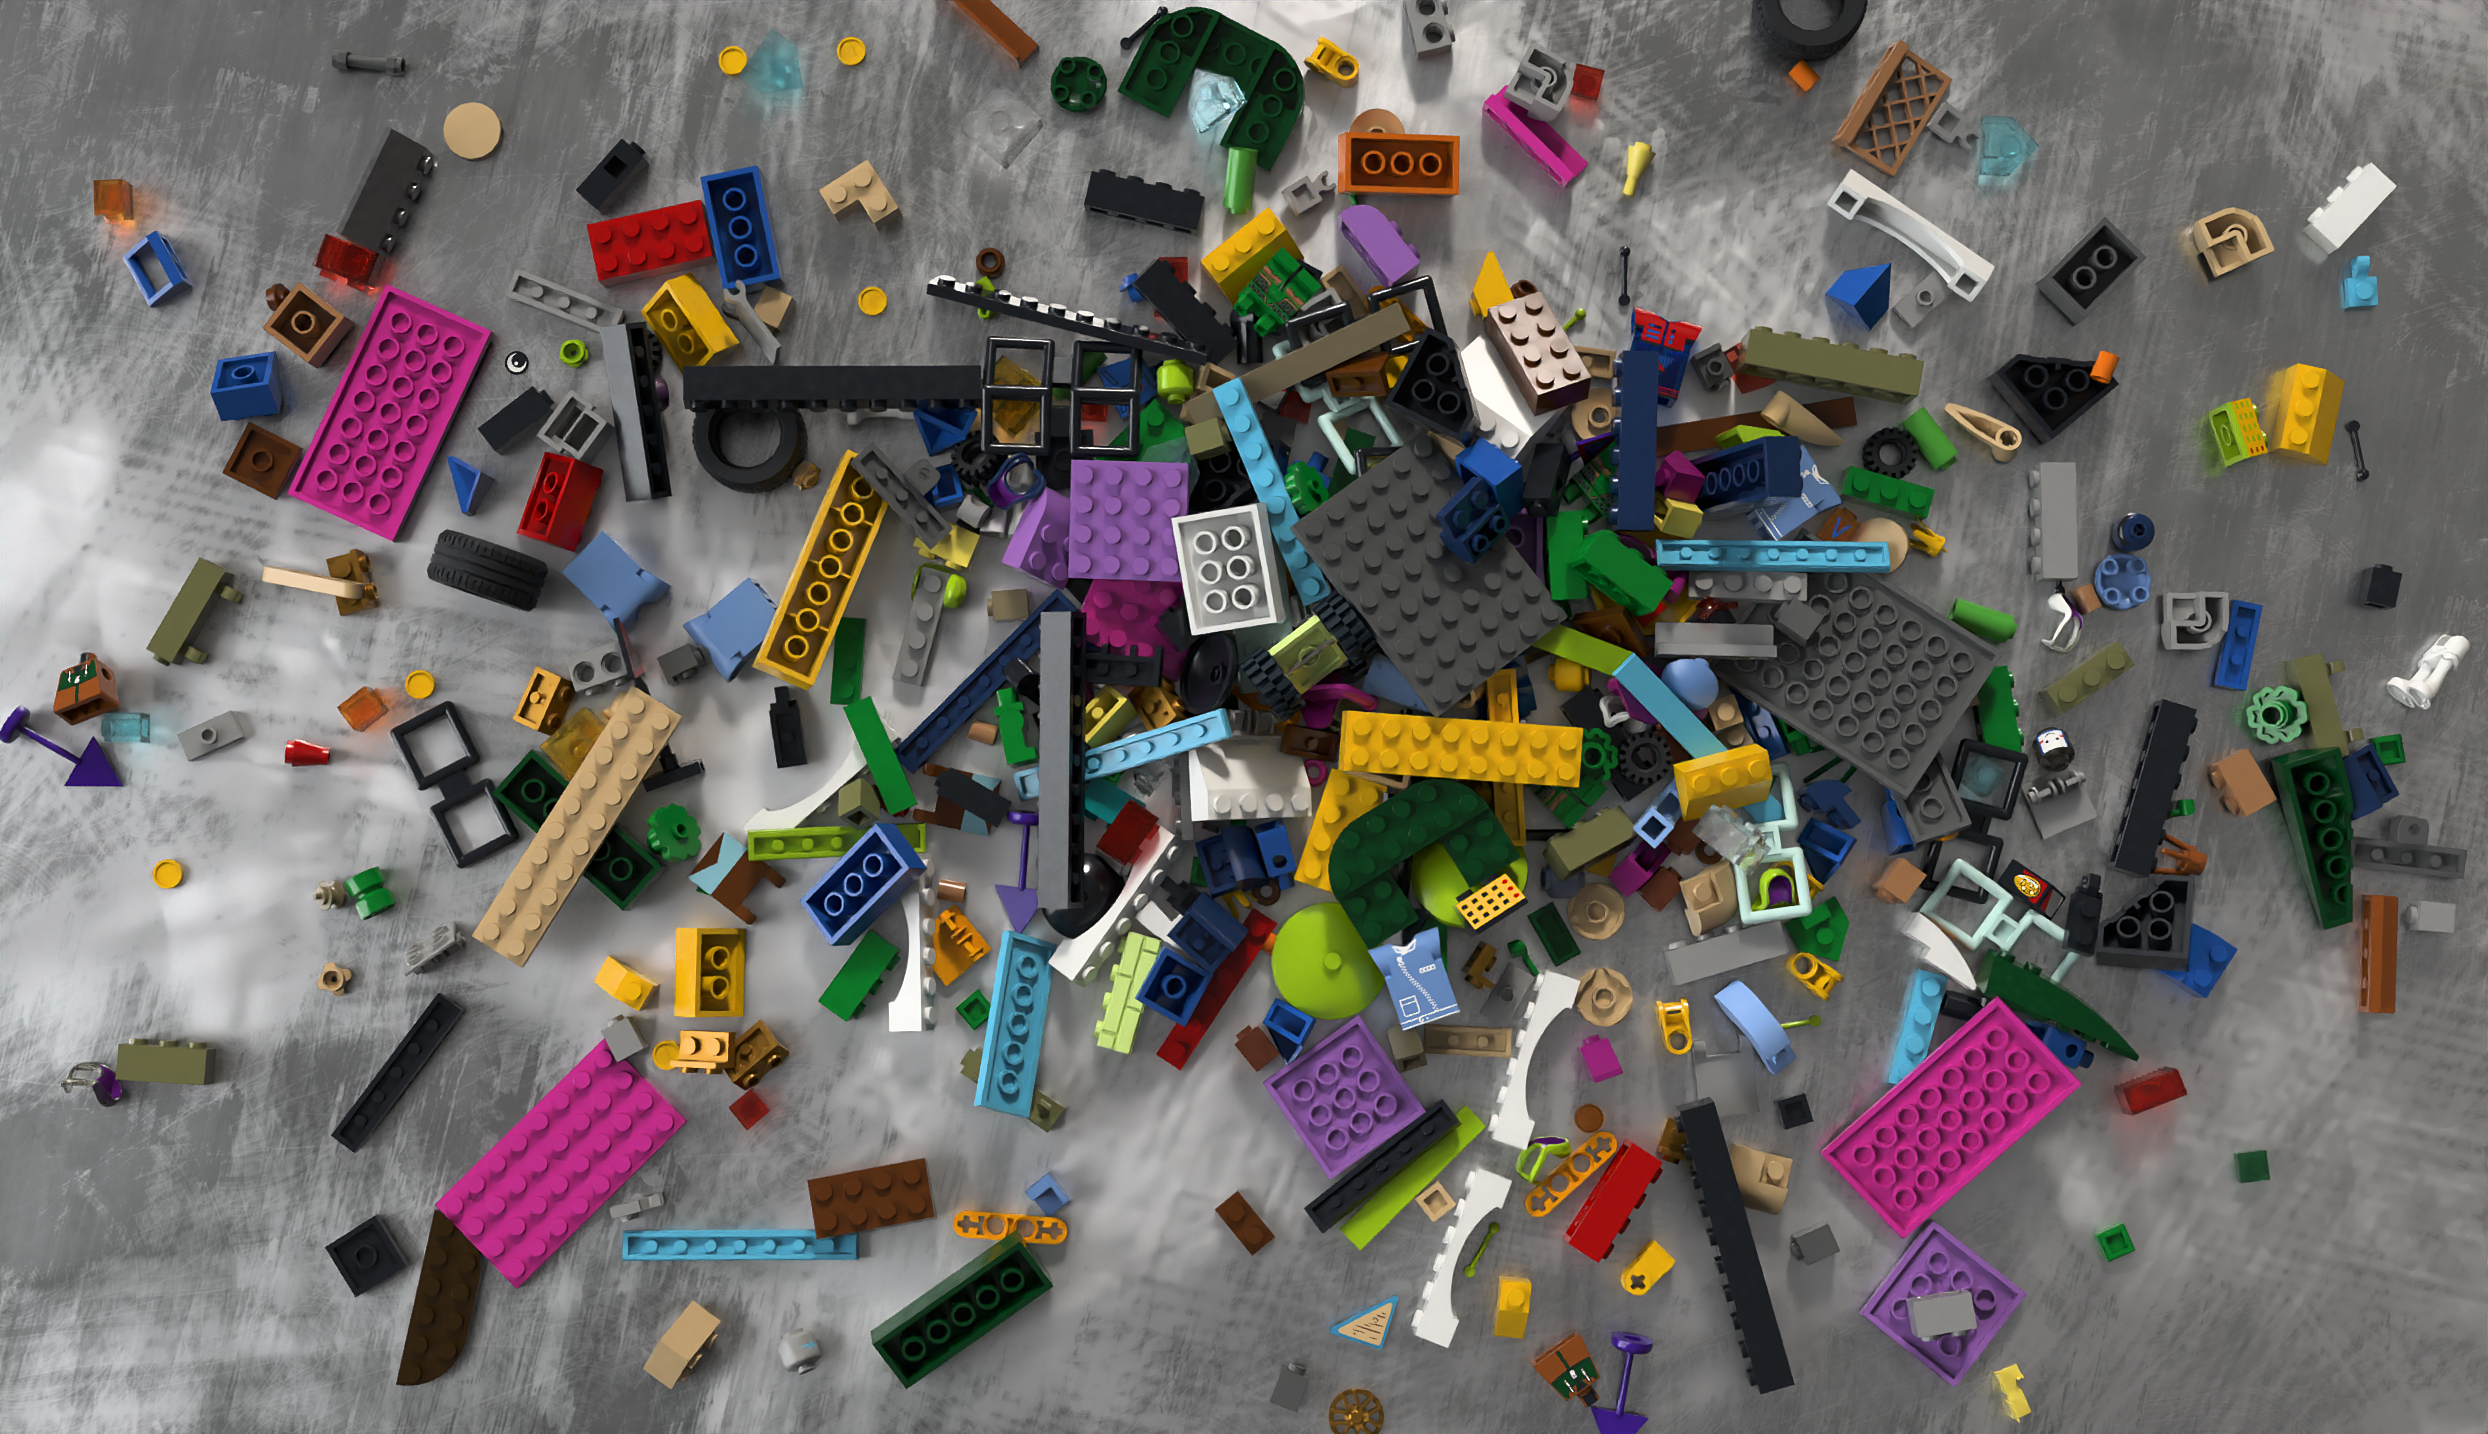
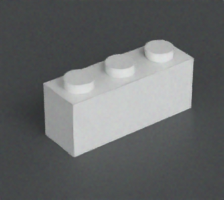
M2372 162L2363 168L2357 166L2346 177L2349 181L2343 189L2340 186L2337 187L2326 198L2330 203L2323 210L2320 207L2317 208L2307 218L2310 224L2303 231L2327 254L2337 250L2397 187Z

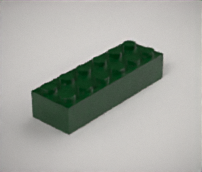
M531 749L492 794L535 833H538L571 779L540 751ZM617 821L583 876L622 911H630L668 869V866Z
M1016 1229L870 1331L872 1345L904 1387L908 1389L1054 1287L1050 1273Z

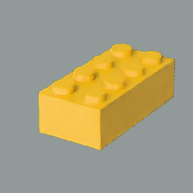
M1332 768L1294 880L1333 893L1329 881L1328 864L1336 839L1350 822L1383 803V794L1386 793L1388 787L1345 774Z

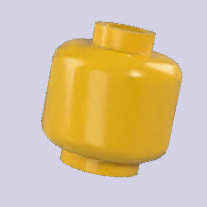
M1558 658L1555 660V664H1549L1548 678L1549 681H1554L1555 688L1560 692H1581L1586 688V685H1591L1592 669L1565 658Z

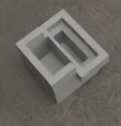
M570 389L536 436L561 454L567 450L582 462L591 465L615 432V427L594 413L596 406Z

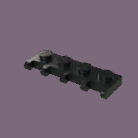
M1103 643L1101 654L1086 653V683L1161 688L1164 647H1156L1155 657L1138 656V645L1130 646L1129 655L1110 654V643Z

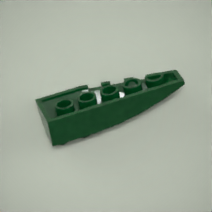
M2340 747L2298 750L2271 758L2293 846L2323 930L2353 922V885L2351 884V869H2353L2351 840H2353V828H2351V813H2354V803Z
M1989 948L1974 976L1976 984L1984 995L1992 999L1998 996L2007 1006L2043 1023L2048 1020L2056 1025L2058 1029L2067 1033L2073 1028L2075 1034L2088 1042L2095 1043L2096 1039L2101 1040L2100 1045L2105 1049L2136 1062L2138 1061L2139 1055L2105 1018L2068 988L2041 973L2043 970L2041 967L2029 961H2026L2024 965L2015 960L2016 956L2004 949H2000L1997 952Z

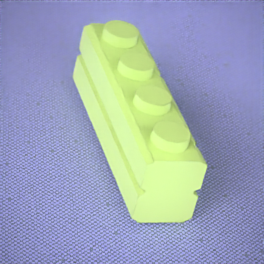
M1129 931L1128 937L1122 935L1117 951L1122 953L1120 965H1113L1109 979L1114 982L1112 993H1105L1101 1009L1106 1010L1104 1021H1097L1093 1035L1094 1038H1098V1046L1132 1054L1145 1005L1136 1000L1135 997L1161 951L1163 940Z

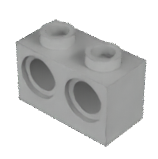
M1404 0L1403 8L1416 59L1420 60L1449 53L1452 42H1455V34L1452 25H1447L1445 15L1448 14L1446 0ZM1423 5H1428L1433 8L1434 13L1426 16L1419 11V8ZM1437 33L1441 37V41L1431 43L1427 40L1426 35Z
M619 641L565 658L575 692L585 693L586 697L603 692V686L613 684V687H618L631 682L627 674ZM615 657H619L622 661V667L618 672L612 673L609 668L610 661ZM587 667H592L594 670L593 679L589 682H584L582 679L583 670Z

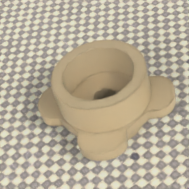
M802 462L795 468L792 474L794 484L799 486V489L802 491L812 487L817 482L821 469L816 467L813 462Z
M329 962L325 964L324 971L317 981V985L321 990L332 991L335 996H341L345 993L344 987L346 982L352 978V973L349 969H340L336 967L335 963ZM334 976L337 978L336 982L332 981Z

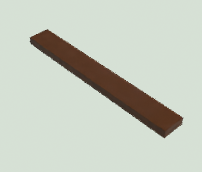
M1853 396L1801 404L1831 430L1857 426ZM1762 411L1657 427L1656 458L1668 456L1675 450L1683 454L1720 448L1714 441V438L1738 425L1777 430L1785 436L1792 435L1767 422L1761 416Z

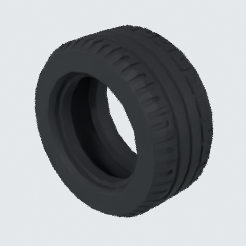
M1753 0L1752 12L1757 32L1760 33L1761 38L1763 37V41L1770 48H1773V51L1778 52L1781 56L1784 55L1788 59L1792 58L1795 61L1803 59L1806 62H1810L1811 60L1817 61L1818 59L1823 60L1824 58L1831 57V55L1836 54L1847 45L1862 24L1868 1L1838 0L1839 13L1837 21L1831 26L1817 31L1805 30L1792 24L1783 13L1780 0Z
M708 409L707 412L696 413V418L693 421L694 425L692 426V444L699 459L698 461L715 480L737 492L755 494L763 493V491L768 492L771 489H776L777 486L780 487L789 478H792L795 468L801 464L805 458L804 454H806V447L808 445L807 428L799 409L793 413L782 412L780 409H768L778 419L781 429L780 443L773 456L764 463L752 467L737 466L729 462L723 455L720 445L721 429L727 418L733 413H725L720 411V409Z
M446 529L439 534L438 544L434 548L435 553L432 554L431 564H429L427 569L429 579L522 611L530 612L536 608L537 598L540 597L541 588H543L545 583L544 578H546L548 573L545 562L498 544Z

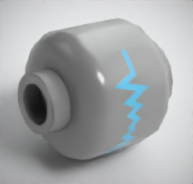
M798 1328L781 1337L782 1341L777 1349L787 1371H798L799 1375H802L816 1368L814 1363L821 1357V1352L812 1332Z

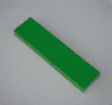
M866 697L843 707L890 816L918 804L872 697Z

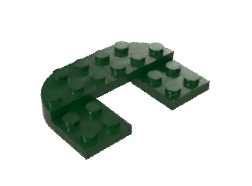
M1186 7L1160 18L1145 35L1118 92L1170 119L1195 67L1245 93L1219 145L1228 150L1229 147L1258 150L1257 165L1271 172L1297 121H1299L1304 108L1305 85L1296 61L1277 42L1209 8Z
M1429 778L1415 782L1354 819L1336 839L1328 864L1330 886L1336 900L1343 907L1369 950L1420 919L1391 873L1390 868L1432 842L1440 839L1470 888L1521 858L1486 800L1470 786L1445 778Z

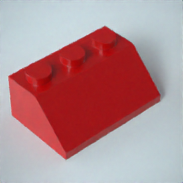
M545 452L516 534L575 552L577 545L581 542L582 530L586 519L591 513V505L595 493L601 485L603 470L574 458Z

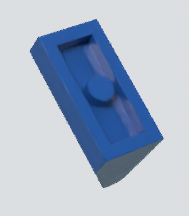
M158 231L145 236L123 256L150 308L156 307L193 287L167 237ZM154 250L170 280L157 293H155L137 259Z

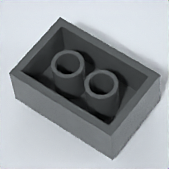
M2104 217L2035 285L2077 325L2147 257Z

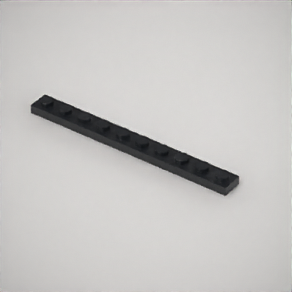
M939 275L931 280L927 286L926 294L1203 366L1212 358L1213 348L1207 347L1206 343L1200 340L1190 339L1188 342L1178 339V336L1173 333L1162 332L1157 334L1150 332V328L1146 326L1133 325V327L1122 325V321L1115 318L1098 319L1094 317L1093 313L1088 311H1077V313L1067 311L1063 305L1052 303L1048 306L1038 303L1039 300L1033 297H1013L1006 290L995 289L994 291L983 289V285L967 282L962 284L955 282L956 279L951 276Z

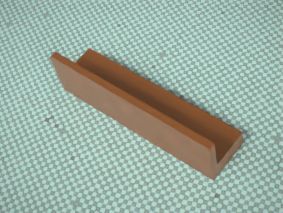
M945 0L1019 69L1039 49V45L990 0Z
M2362 895L2359 1012H2395L2398 897Z

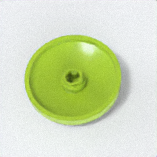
M1437 839L1413 854L1412 888L1417 901L1424 910L1430 911L1432 918L1450 927L1466 929L1452 906L1458 903L1456 897L1470 889L1440 839ZM1515 846L1521 858L1499 870L1496 874L1499 877L1506 873L1524 895L1528 883L1527 858L1523 847ZM1480 882L1471 887V890L1474 893L1482 888L1483 885Z
M1318 903L1299 910L1283 924L1276 936L1271 955V968L1276 986L1291 1006L1311 1017L1337 1020L1355 1015L1374 1001L1385 983L1384 975L1369 954V949L1340 903ZM1381 942L1380 944H1378L1377 946H1375V947H1373V948L1382 946V945H1384V944H1383V942Z

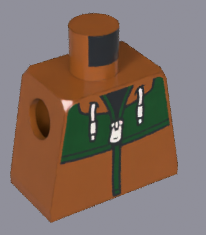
M85 652L80 654L78 665L61 672L53 712L70 725H76L119 708L115 674L109 667L99 661L94 653Z
M1577 1330L1531 1362L1535 1370L1566 1401L1577 1395L1586 1408L1600 1398L1591 1385L1600 1378V1375Z

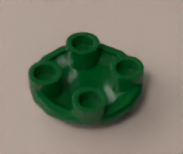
M1065 57L1054 70L1051 77L1050 90L1054 100L1063 109L1070 112H1086L1095 108L1103 100L1107 91V78L1103 67L1096 61L1087 57Z

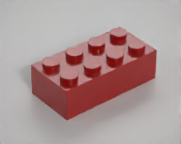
M701 200L587 224L598 281L605 288L718 263L707 209Z
M1625 1138L1562 1238L1597 1263L1600 1262L1601 1258L1606 1260L1614 1249L1615 1245L1612 1241L1617 1233L1622 1235L1630 1224L1631 1219L1628 1216L1633 1208L1638 1210L1646 1199L1647 1194L1644 1191L1649 1183L1655 1184L1662 1174L1663 1169L1660 1166L1663 1162Z

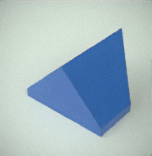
M1891 263L1845 271L1825 294L1865 329L1870 331L1889 309Z
M917 409L914 411L913 415L929 457L965 440L978 415V411L961 412L958 409H946L943 412H931L928 409Z
M449 456L447 460L461 511L469 517L473 516L479 509L495 479L458 458Z
M952 463L936 467L935 469L940 473V479L923 497L938 513L960 508L965 500L960 475L956 472Z
M1811 817L1796 842L1799 843L1813 877L1824 885L1842 866L1857 839Z
M1278 998L1274 1000L1263 1024L1267 1026L1285 1065L1296 1059L1317 1020Z

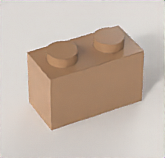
M2248 748L2239 749L2208 766L2212 772L2210 774L2212 782L2218 789H2222L2227 798L2225 799L2227 808L2232 814H2236L2237 817H2247L2277 800Z
M1903 857L1890 858L1870 887L1877 891L1874 895L1887 905L1890 903L1893 905L1906 904L1927 875Z

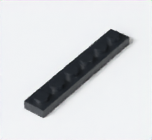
M438 993L331 1136L353 1153L358 1152L464 1009L444 994Z
M1441 1099L1304 1208L1318 1229L1325 1233L1462 1123L1447 1103Z

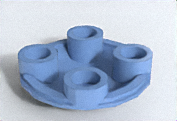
M2117 553L2109 555L2100 563L2095 572L2094 584L2098 596L2105 604L2113 609L2128 610L2136 608L2148 600L2151 577L2147 563L2142 557H2136L2127 553Z
M1679 659L1667 664L1663 670L1661 681L1689 710L1704 709L1716 700L1719 692L1718 681L1712 670L1709 669V663L1705 659Z

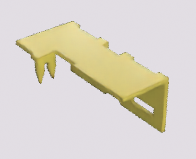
M2014 1364L1994 1374L1998 1379L2002 1392L2008 1397L2006 1402L2011 1409L2014 1420L2020 1423L2019 1418L2031 1413V1409L2022 1389L2019 1388L2016 1381L2025 1378L2020 1373L2017 1364Z

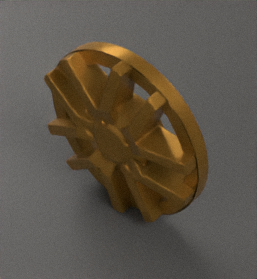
M1360 1388L1345 1390L1337 1395L1331 1403L1329 1424L1334 1434H1341L1336 1429L1337 1425H1346L1343 1434H1347L1350 1428L1356 1429L1355 1434H1359L1360 1429L1366 1434H1378L1383 1426L1384 1412L1378 1398L1367 1390ZM1353 1394L1355 1404L1349 1406L1345 1396ZM1357 1394H1363L1368 1398L1359 1404ZM1342 1399L1346 1409H1335L1337 1403ZM1373 1401L1376 1407L1367 1412L1364 1407ZM1378 1411L1379 1422L1370 1418L1371 1415L1375 1414ZM1334 1413L1344 1414L1345 1419L1333 1421ZM1367 1422L1376 1426L1373 1433L1365 1427Z

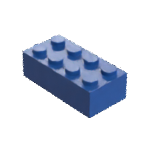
M755 165L700 177L723 290L726 288L732 295L739 294L740 291L735 286L737 280L744 283L746 293L763 290L766 285L772 288L785 285L763 173L759 167Z
M876 823L799 902L831 946H850L928 868L895 824Z

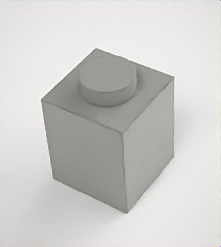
M2410 901V906L2407 907L2405 913L2408 930L2454 933L2456 904Z
M621 1014L607 1021L608 1028L601 1031L617 1062H621L648 1048L633 1016L624 1018Z

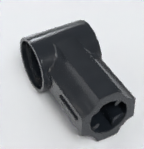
M1234 309L1230 313V326L1237 334V342L1239 343L1237 345V364L1263 363L1262 336L1253 327L1260 318L1252 310L1246 317L1240 316Z
M1022 658L1011 660L1004 668L1005 678L1020 695L1026 696L1040 707V692L1038 689L1040 674L1032 669Z
M1946 990L1940 1005V1014L1968 1022L1991 1000L1983 997L1974 998L1966 994Z

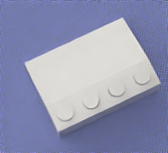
M1481 334L1461 352L1481 420V426L1475 436L1478 439L1482 437L1490 444L1497 445L1501 452L1511 459H1516L1523 466L1535 450L1537 443L1542 441L1567 406L1534 416L1494 344Z
M1265 502L1171 518L1192 635L1275 623L1285 619Z
M1276 731L1280 735V739H1268L1267 741H1258L1253 738H1242L1240 741L1225 739L1188 751L1192 821L1278 819L1312 816L1311 787L1302 758L1279 751L1284 732Z

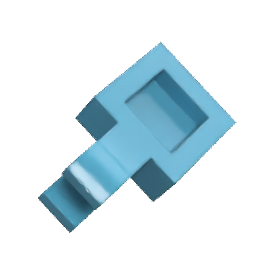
M2357 256L2351 259L2352 278L2344 279L2345 308L2375 307L2378 305L2377 276L2368 277L2370 269L2369 256Z

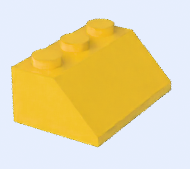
M1267 207L1200 261V266L1225 299L1234 307L1239 298L1237 295L1281 247L1295 260H1303L1304 256L1284 225Z
M692 272L667 280L640 311L682 374L683 366L717 365L726 359L740 344Z
M2301 363L2287 368L2269 453L2326 466L2345 381L2327 369Z
M1756 743L1673 765L1684 822L1768 800L1773 780L1768 750Z
M676 928L674 1016L743 1017L745 929Z

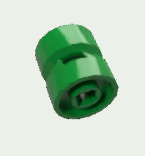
M378 866L365 870L344 882L350 898L358 899L355 905L362 920L375 917L397 904L392 891L388 888H383L386 879Z

